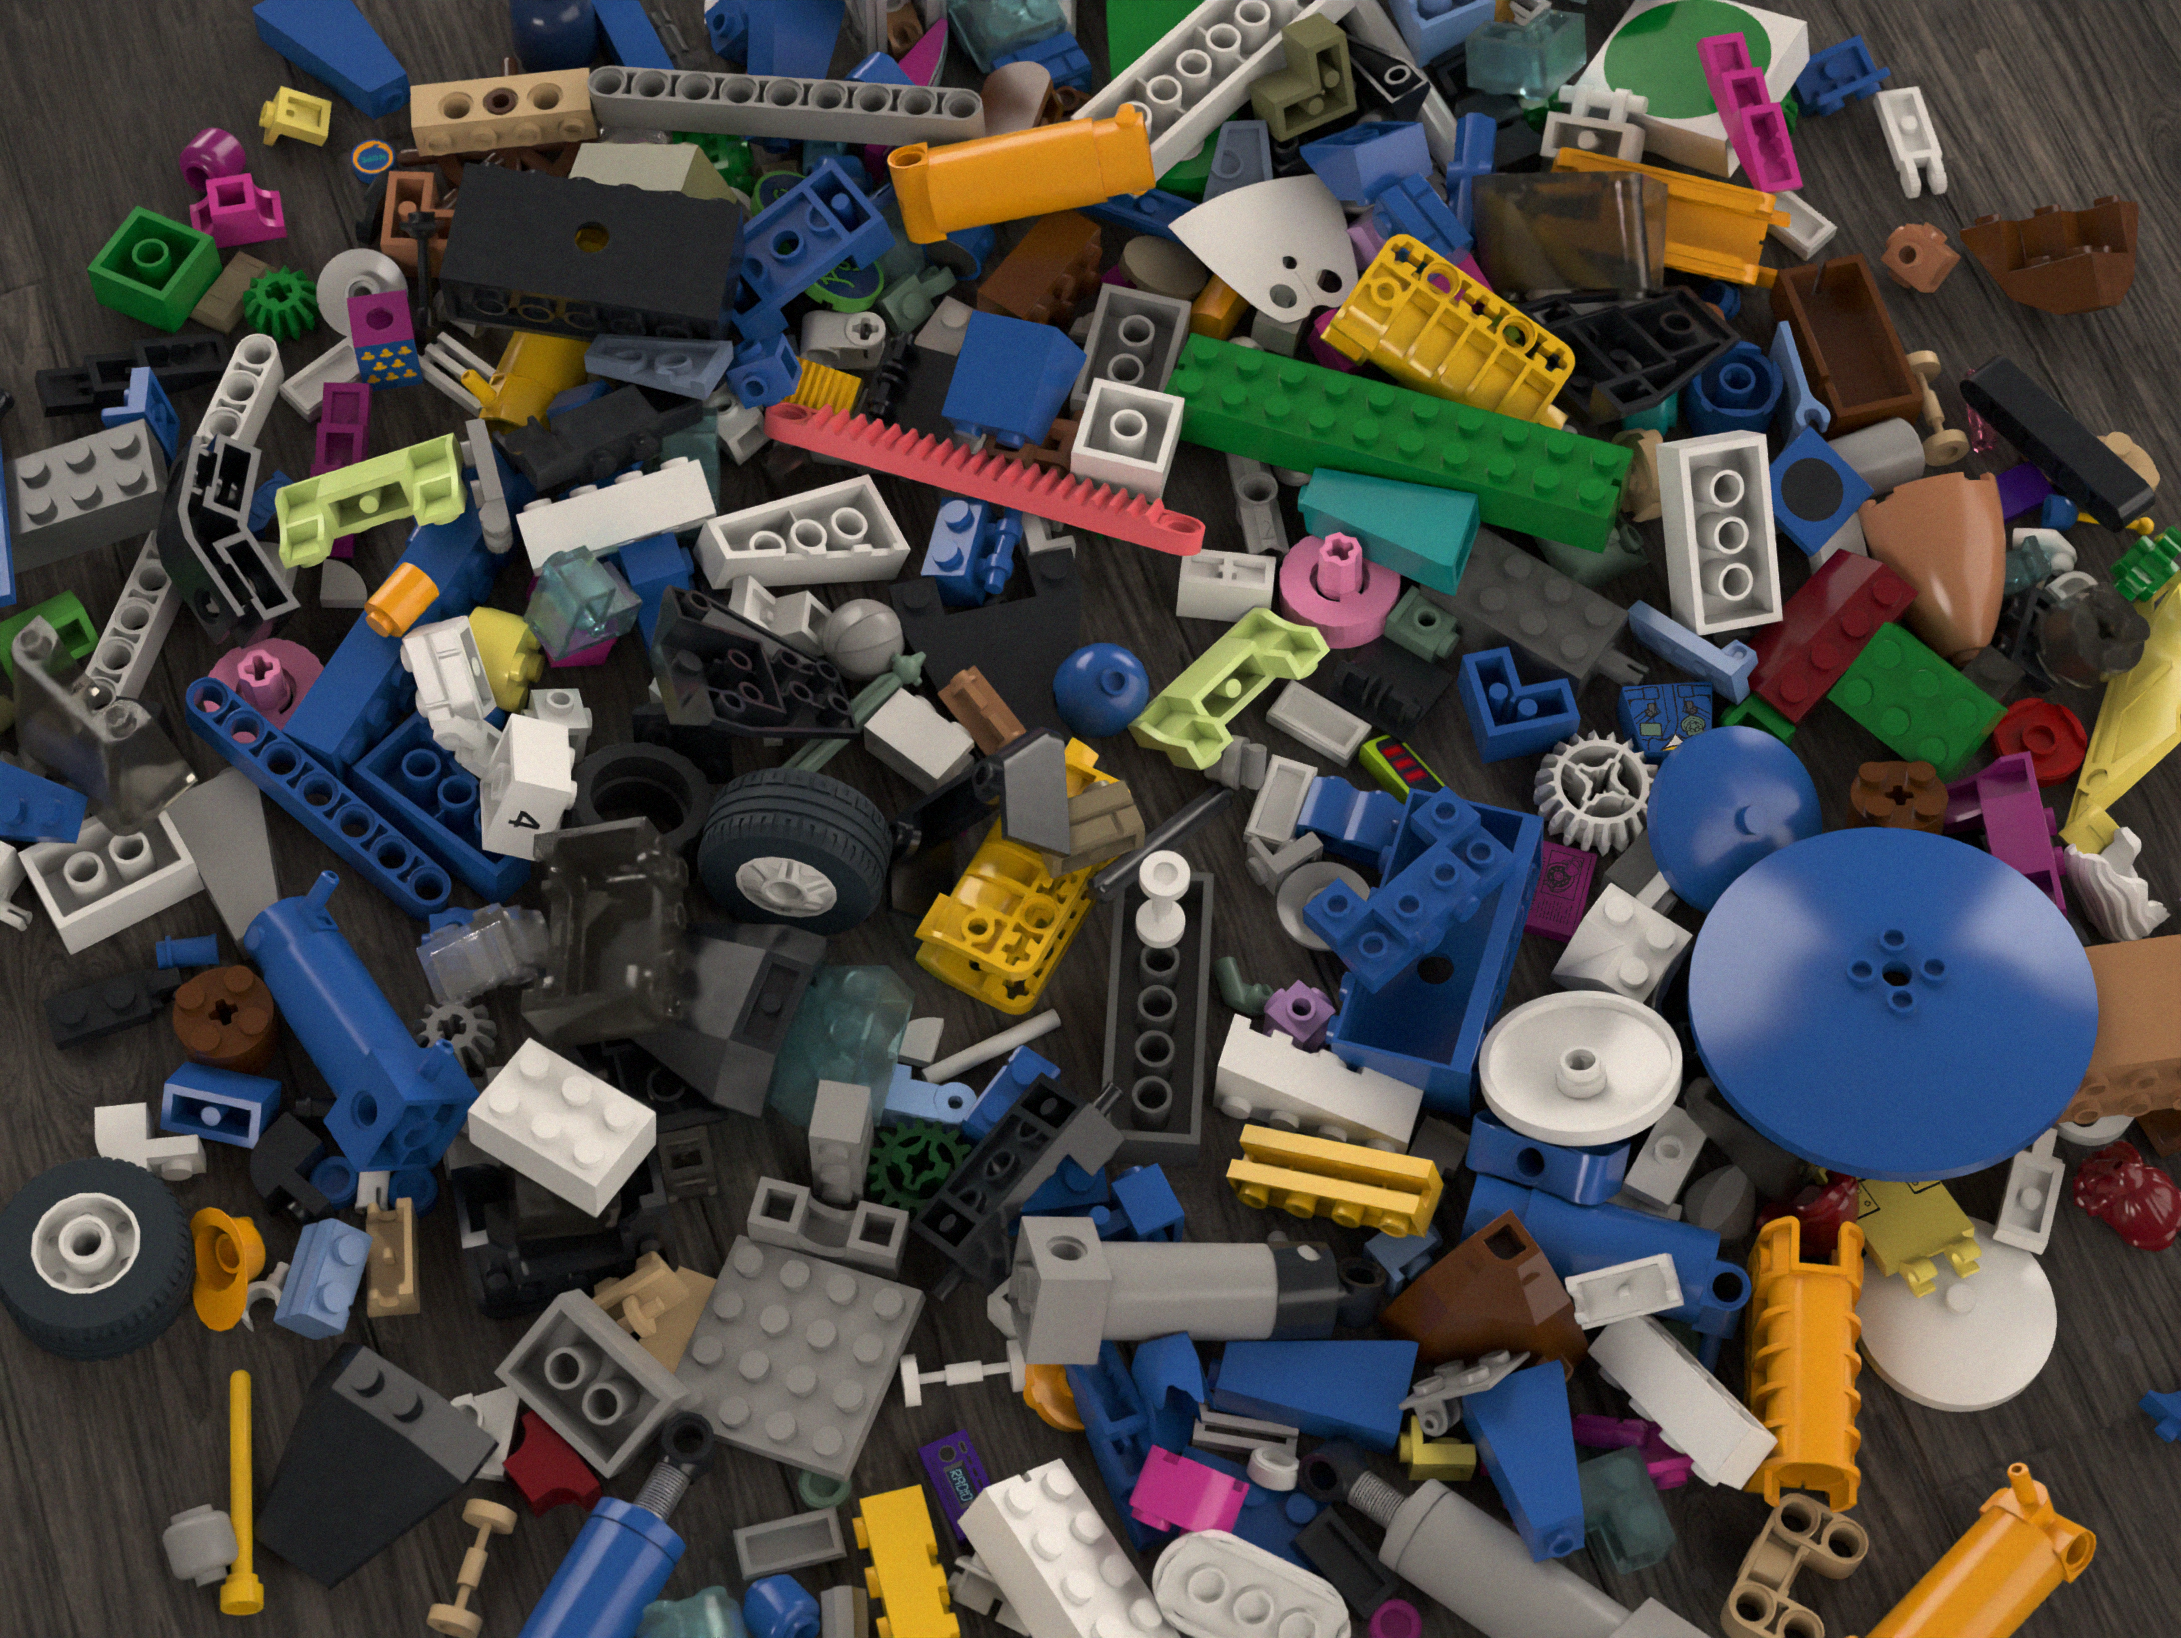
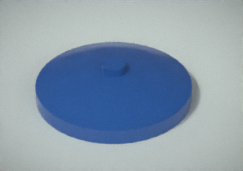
M1725 726L1709 729L1687 738L1667 756L1655 776L1649 794L1647 830L1653 857L1666 882L1688 905L1708 915L1729 886L1754 864L1773 852L1797 841L1822 834V814L1818 795L1811 777L1798 757L1785 744L1772 735L1758 729L1744 726Z

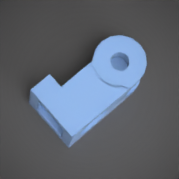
M892 1063L882 1106L881 1125L896 1128V1122L902 1121L907 1129H913L918 1117L923 1119L925 1128L931 1129L936 1121H940L943 1124V1134L947 1135L957 1129L961 1137L963 1131L962 1119L977 1101L974 1091L968 1085L960 1082H950L940 1086L939 1084L911 1079L912 1066Z

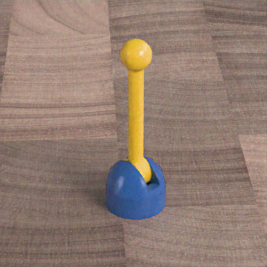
M2048 494L2044 500L2041 512L2042 529H2055L2058 532L2066 531L2076 521L2100 524L2090 514L2079 512L2077 505L2071 498L2063 495ZM2142 517L2138 521H2133L2126 528L2135 529L2140 535H2149L2154 530V523L2150 518Z

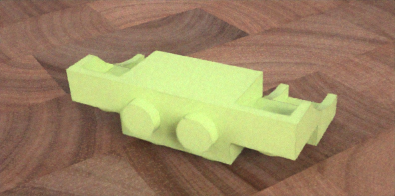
M454 432L277 489L274 501L280 528V549L278 554L285 569L301 565L303 568L315 566L323 562L330 555L334 539L351 533H360L373 526L395 519H404L414 515L419 527L433 522L435 525H444L457 519L465 511L468 492L461 478L464 457Z

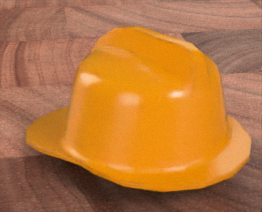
M208 1207L198 1211L190 1222L197 1267L194 1269L196 1281L193 1283L194 1290L192 1296L194 1307L200 1320L209 1329L222 1332L233 1328L241 1319L247 1304L248 1285L263 1270L266 1254L262 1237L250 1217L231 1218L220 1209Z

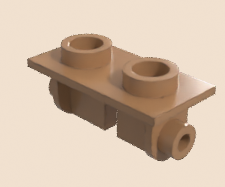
M975 665L967 671L964 669L950 680L951 683L937 693L938 697L958 722L969 731L972 739L986 757L1027 732Z

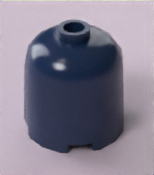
M591 0L509 1L513 48L515 54L521 60L525 71L532 74L588 68L597 58L600 41Z

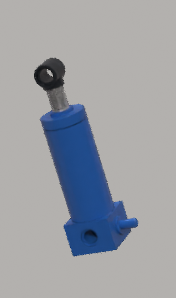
M685 1412L672 1417L665 1424L662 1432V1447L653 1461L655 1464L654 1470L648 1476L633 1504L612 1497L600 1498L517 1638L635 1637L686 1549L682 1538L668 1527L666 1521H668L687 1486L693 1485L697 1478L707 1474L714 1466L717 1457L714 1431L706 1418L697 1413ZM686 1438L699 1439L703 1443L697 1451L689 1454L679 1452L676 1449L677 1445Z

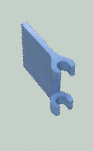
M1781 321L1778 324L1768 360L1772 363L1774 359L1783 375V388L1775 413L1784 439L1785 449L1808 427L1810 419L1818 423L1821 433L1826 432L1830 421V413L1824 405L1812 396L1789 322Z

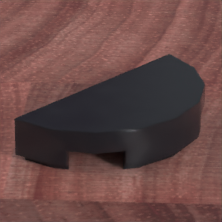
M400 168L394 169V171L407 172ZM387 169L382 171L372 181L363 198V201L369 203L363 222L356 221L357 240L370 246L381 232L383 226L389 170Z

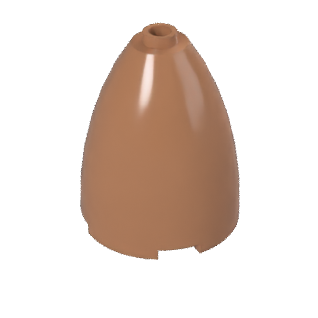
M1955 472L1912 481L1894 487V493L1888 495L1885 498L1886 501L1876 505L1875 499L1866 500L1857 510L1871 558L1886 564L1919 593L1903 617L1904 620L1934 653L1945 661H1952L1953 667L1968 666L1981 661L1980 654L1989 649L1997 627L2003 601L2006 576L2004 516L1996 477L1989 472L1980 475L1981 480H1969L1964 477L1963 472Z

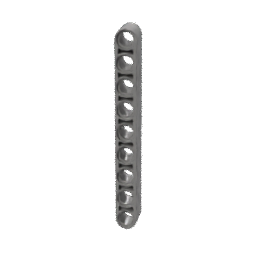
M603 66L592 72L587 80L597 120L603 125L612 127L907 146L927 142L928 148L986 137L982 99L976 92L968 89L622 66Z

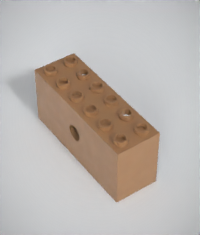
M2181 934L2083 947L2091 965L2097 989V1036L2091 1061L2081 1087L2067 1110L2055 1124L2072 1121L2079 1124H2087L2101 1117L2123 1114L2127 1117H2138L2152 1110L2167 1108L2181 1110ZM1900 972L1888 974L1886 982L1892 986H1905L1909 983V979Z

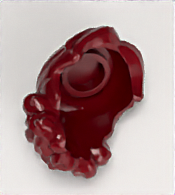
M2116 1140L2107 1145L2103 1150L2092 1152L2088 1158L2083 1159L2078 1165L2077 1176L2073 1177L2072 1184L2073 1204L2075 1206L2085 1208L2088 1216L2099 1215L2130 1246L2151 1252L2163 1251L2171 1246L2175 1240L2176 1233L2181 1229V1191L2165 1172L2154 1166L2144 1164L2139 1152L2132 1144L2124 1140Z
M1828 1169L1825 1172L1828 1179L1825 1185L1812 1184L1803 1191L1796 1188L1788 1191H1777L1771 1197V1204L1764 1206L1761 1215L1757 1218L1756 1230L1760 1232L1764 1225L1773 1220L1794 1216L1799 1220V1258L1807 1256L1829 1257L1831 1250H1836L1838 1231L1841 1225L1847 1221L1854 1224L1857 1222L1859 1215V1195L1857 1191L1859 1183L1854 1176Z

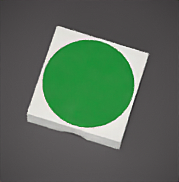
M1635 0L1575 86L1581 82L1593 84L1595 89L1615 92L1617 88L1628 89L1632 91L1633 95L1648 97L1646 113L1644 115L1629 113L1626 123L1634 124L1647 131L1643 150L1662 155L1678 164L1730 178L1740 164V161L1721 121L1707 83L1696 44L1705 37L1743 32L1752 67L1761 66L1771 103L1781 102L1810 60L1807 22L1730 0ZM1569 103L1570 113H1571L1572 104ZM1591 107L1588 117L1608 120L1610 109Z

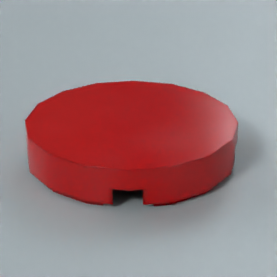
M2032 697L2015 701L2006 708L2009 711L1991 732L1990 749L1995 761L2001 756L2030 751L2038 787L2046 788L2060 785L2074 776L2081 765L2087 748V735L2081 721L2067 707L2056 703L2054 706L2050 703H2045V699Z

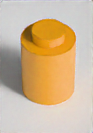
M403 562L364 604L365 611L368 614L365 618L366 622L376 633L383 637H388L389 635L401 637L439 596V590L430 577L422 570L410 563Z

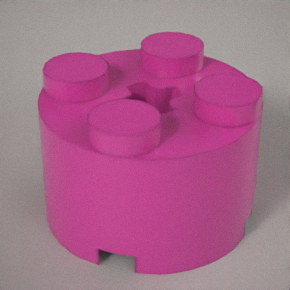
M1152 1444L1128 1504L1134 1506L1131 1517L1155 1528L1169 1532L1172 1523L1181 1526L1179 1537L1192 1531L1201 1532L1207 1529L1221 1530L1231 1534L1250 1485Z

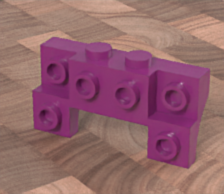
M2030 751L2001 756L1990 766L1972 776L1944 784L1948 793V806L1944 824L1945 835L1984 828L1989 854L2011 866L2034 883L2067 919L2066 905L2059 876L2067 875L2064 855L2061 846L2052 848L2050 837L2057 836L2054 812L2052 807L2043 808Z

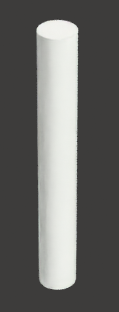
M1052 1008L922 1069V1078L924 1082L933 1084L944 1082L1018 1047L1019 1044L1022 1045L1060 1027L1061 1021L1059 1016Z

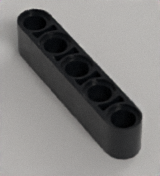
M2001 355L1993 356L1961 381L1960 392L1969 407L2107 530L2114 533L2121 532L2155 504L2154 492L2144 478L2006 357Z

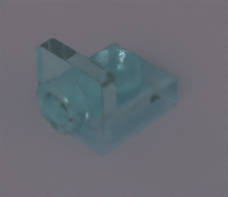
M2035 535L2025 537L2019 550L2006 552V576L2003 599L2031 585H2035L2042 590L2047 578L2050 576L2051 560L2046 550H2041Z

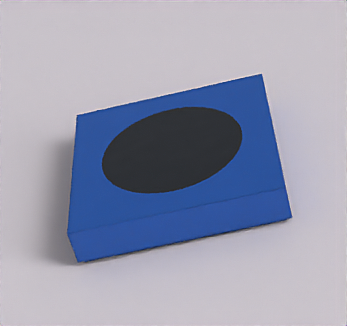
M1810 425L1769 465L1774 523L1809 558L1815 555L1859 509L1861 504L1875 492Z

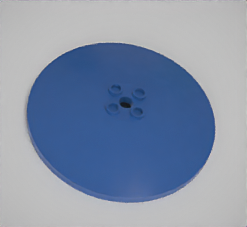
M1866 827L1819 834L1788 845L1754 864L1729 886L1708 914L1697 937L1688 981V1014L1699 1056L1710 1078L1736 1112L1763 1136L1808 1162L1846 1175L1885 1182L1937 1181L1968 1175L1994 1166L2034 1143L2056 1123L2080 1089L2091 1061L2097 1036L2098 1000L2091 965L2079 938L2057 906L2034 883L1998 858L1976 847L1945 836L1910 829ZM1892 971L1900 972L1909 979V983L1905 986H1892L1883 979V975Z

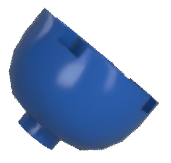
M1093 643L1074 651L1059 666L1053 680V692H1055V699L1058 704L1056 709L1060 718L1074 732L1088 738L1112 737L1127 731V725L1144 711L1150 697L1149 678L1143 663L1130 650L1115 643Z

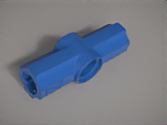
M1467 113L1466 116L1458 119L1454 160L1448 163L1446 172V192L1449 209L1474 239L1470 250H1476L1477 247L1486 243L1489 203L1495 200L1497 187V172L1494 162L1497 124L1495 118L1485 116L1483 113Z

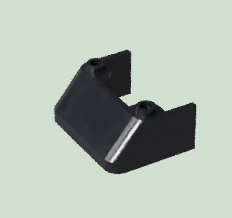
M1042 726L1033 727L899 813L893 820L887 823L892 835V852L886 874L887 911L923 921L938 895L942 893L949 897L953 891L951 839L1000 809L1003 840L1063 859L1071 856L1065 750L1063 737L1060 733Z

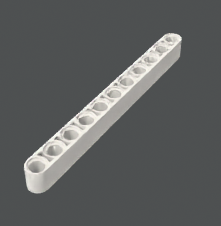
M252 334L242 339L237 345L196 433V436L202 438L200 448L206 449L217 433L226 436L230 435L233 439L254 446L277 396L279 386L284 379V371L277 345L271 337L265 334ZM158 529L150 532L58 729L56 738L67 767L73 774L80 777L90 776L116 696L138 699L184 599L161 565L156 544ZM162 586V588H160L159 590L150 591L155 587ZM145 625L141 629L132 630L136 626ZM127 664L122 669L113 670L118 665ZM109 704L104 709L94 710L99 705ZM83 744H91L86 749L76 750V748Z

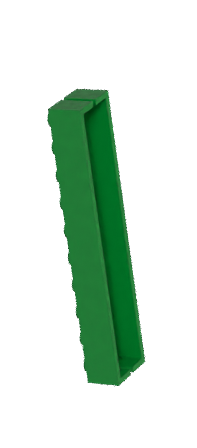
M1191 333L1178 360V369H1174L1163 392L1164 394L1185 398L1179 440L1312 475L1315 467L1474 493L1478 495L1479 516L1482 522L1600 554L1604 553L1615 524L1616 516L1619 514L1630 486L1634 449L1196 333Z

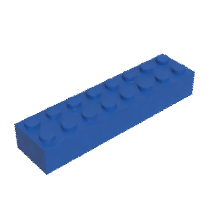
M492 443L490 444L514 538V544L511 545L512 548H509L508 552L505 551L503 554L492 553L490 549L488 550L478 514L481 508H476L470 481L479 479L476 468L466 469V465H464L461 471V478L468 492L464 513H461L454 521L444 525H435L433 522L422 526L385 579L386 581L403 562H407L418 567L430 577L439 590V596L401 637H394L392 635L383 637L376 633L366 622L365 618L368 614L364 610L281 730L283 734L351 791L353 789L352 767L396 729L395 725L404 712L409 713L416 705L415 695L418 686L413 672H407L402 664L400 649L403 645L402 639L414 628L422 625L443 622L460 616H467L469 619L476 605L484 603L489 597L494 579L501 568H507L515 558L518 543L522 539L516 515L524 513L523 507L538 500L537 491L523 472L515 475Z

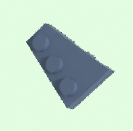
M1267 120L1222 122L1202 204L1241 187L1273 180Z
M598 334L584 354L587 372L705 401L734 358L732 341Z

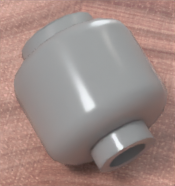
M207 1504L170 1517L172 1526L165 1530L162 1541L173 1575L179 1580L195 1578L197 1588L225 1579L228 1576L226 1567L237 1559L239 1552L236 1536L228 1514L224 1511H213L211 1504Z

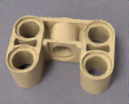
M1791 1493L1780 1499V1507H1774L1760 1535L1757 1534L1736 1575L1738 1578L1722 1608L1720 1620L1725 1633L1731 1638H1786L1784 1630L1795 1629L1804 1634L1805 1638H1824V1626L1820 1618L1811 1610L1787 1598L1790 1592L1789 1589L1802 1564L1834 1580L1844 1579L1852 1575L1866 1555L1869 1546L1868 1536L1863 1527L1840 1513L1830 1512L1829 1507L1806 1495ZM1791 1515L1796 1517L1803 1524L1804 1531H1790L1782 1523L1781 1516ZM1837 1540L1846 1544L1851 1551L1852 1557L1842 1558L1834 1554L1829 1547V1541ZM1739 1603L1752 1605L1757 1609L1760 1620L1750 1622L1743 1619L1737 1612L1736 1605Z

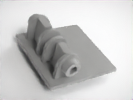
M1500 1349L1481 1356L1478 1359L1479 1363L1465 1366L1462 1359L1444 1363L1434 1369V1377L1413 1385L1414 1393L1398 1405L1399 1410L1414 1407L1422 1431L1431 1436H1440L1463 1418V1395L1491 1389L1530 1357V1353L1526 1351L1509 1355L1507 1349Z

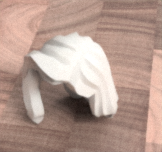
M2128 827L2118 828L2114 831V841L2100 856L2091 853L2083 854L2081 851H2077L2074 843L2065 848L2063 853L2067 873L2064 877L2080 901L2088 921L2098 929L2101 936L2112 942L2133 941L2149 936V933L2171 915L2166 912L2167 909L2163 907L2162 903L2154 900L2148 901V883L2144 879L2138 878L2132 866L2136 856L2141 851V840Z

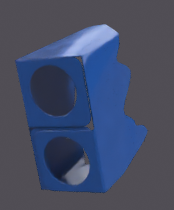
M1188 1332L1139 1345L1129 1372L1150 1418L1147 1430L1153 1445L1156 1446V1443H1158L1161 1448L1174 1454L1181 1453L1193 1435L1194 1423L1192 1412L1202 1424L1199 1402L1204 1404V1399L1207 1398L1212 1408L1216 1409L1202 1366Z

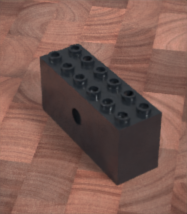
M490 162L481 163L480 165L465 163L439 274L449 321L590 343L595 340L598 334L727 341L745 254L742 205L733 204L724 198L706 200L688 197L681 192L672 190L663 193L647 191L627 183L617 186L596 183L590 178L581 176L571 179L550 176L548 173L536 169L527 170L526 172L505 169L498 164ZM581 229L607 232L609 242L602 250L590 253L578 248L575 238Z

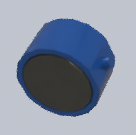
M989 225L947 232V240L921 244V252L932 266L935 265L939 271L944 267H949L955 279L972 280L976 279L984 269L997 245V236Z

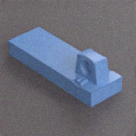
M1640 599L1627 610L1630 612L1628 619L1634 641L1700 682L1711 681L1712 690L1736 705L1740 704L1750 694L1747 677L1758 664L1757 654L1754 650L1738 640L1732 641L1720 650Z

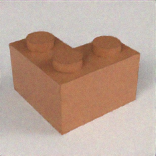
M389 171L380 246L382 254L397 264L404 277H418L417 239L412 238L406 231L401 230L399 222L408 221V212L433 211L435 212L436 220L445 221V227L429 239L432 278H439L454 210L435 209L436 204L440 200L434 172Z

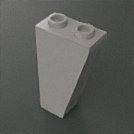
M231 766L222 770L217 777L201 785L187 787L178 791L171 799L162 804L192 856L211 901L240 955L246 961L251 957L244 947L243 937L249 924L267 907L281 901L282 897L263 790L236 767Z

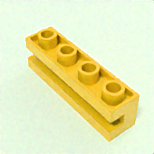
M1245 1124L1239 1139L1245 1155L1243 1160L1232 1159L1226 1174V1178L1237 1198L1243 1204L1257 1209H1264L1267 1205L1278 1207L1300 1218H1312L1313 1215L1331 1218L1336 1223L1349 1228H1358L1360 1225L1375 1227L1397 1238H1405L1408 1234L1426 1237L1444 1185L1433 1160Z

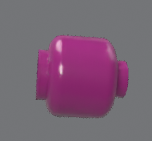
M210 127L201 130L180 154L179 165L187 184L198 192L207 193L206 180L240 175L245 169L247 159L243 147L232 134L222 129Z

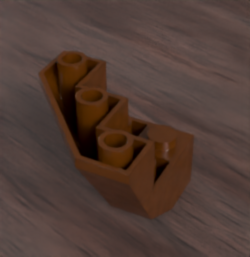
M2111 195L2093 200V208L2081 211H2062L2060 204L2034 209L2035 217L2020 221L2002 220L2001 214L1986 215L1974 219V227L1959 230L1963 243L2012 300L2057 315H2076L2099 311L2121 304L2134 281L2139 208L2137 202L2121 201L2120 195Z
M1509 1209L1473 1234L1437 1262L1377 1317L1378 1322L1392 1341L1409 1340L1419 1343L1415 1362L1440 1366L1450 1361L1462 1359L1464 1365L1468 1366L1479 1363L1478 1359L1481 1356L1500 1349H1507L1509 1355L1529 1351L1530 1357L1509 1373L1512 1374L1535 1367L1536 1363L1543 1356L1551 1362L1557 1360L1558 1356L1562 1353L1573 1369L1592 1356L1588 1352L1589 1345L1582 1327L1575 1319L1574 1313L1576 1311L1570 1297L1544 1253L1512 1209Z

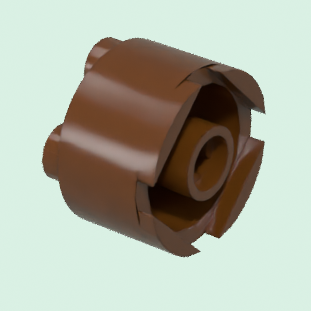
M1901 761L1866 762L1860 766L1858 775L1854 778L1851 785L1845 829L1866 827L1902 828L1942 836L1948 806L1947 790L1942 781L1936 776L1935 768L1925 761H1914L1912 763Z
M241 965L214 968L182 984L176 991L173 1024L189 1062L253 1076L261 1073L272 1062L271 1057L278 1045L280 1047L283 1038L282 1023L268 987L249 968Z

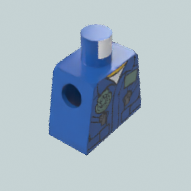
M1711 681L1622 687L1616 707V715L1625 740L1628 741L1632 738L1634 744L1632 752L1644 751V756L1646 757L1645 765H1658L1657 769L1659 770L1667 756L1680 743L1697 733L1712 729Z

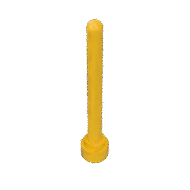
M236 1370L230 1377L231 1523L239 1552L237 1559L231 1564V1574L226 1577V1584L220 1588V1610L229 1615H250L258 1613L264 1608V1586L258 1582V1576L253 1573L251 1376L245 1370Z

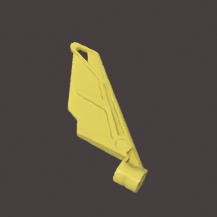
M2178 570L2147 602L2144 603L2138 599L2130 608L2064 829L2058 833L2059 838L2067 847L2074 843L2077 851H2081L2083 854L2091 853L2100 856L2114 841V831L2120 827L2105 810L2181 742V570ZM2167 592L2156 610H2154V602Z

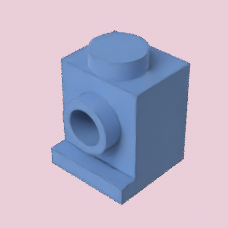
M1431 1223L1425 1238L1409 1234L1405 1238H1397L1380 1232L1364 1244L1361 1258L1372 1260L1382 1266L1387 1277L1384 1291L1391 1300H1394L1401 1293L1404 1279L1408 1278L1411 1282L1415 1281L1432 1267L1434 1251L1443 1244V1240Z

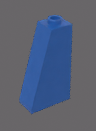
M265 0L251 7L258 36L263 42L373 120L402 108L403 105L411 102V91L407 73L351 0Z
M749 0L747 75L825 80L845 13V2L841 0ZM745 135V141L763 146L765 152L772 154L786 153L789 151V148L807 141L805 139Z
M1409 1340L1227 1341L1223 1360L1212 1357L1207 1383L1209 1389L1215 1390L1213 1400L1216 1409L1214 1410L1299 1429V1432L1324 1439H1329L1336 1435L1347 1436L1354 1439L1362 1449L1391 1456L1404 1409L1399 1410L1398 1405L1407 1398L1419 1343Z
M1557 1359L1509 1374L1489 1390L1463 1395V1423L1534 1563L1552 1557H1563L1574 1550L1583 1548L1584 1511L1564 1369L1560 1360Z

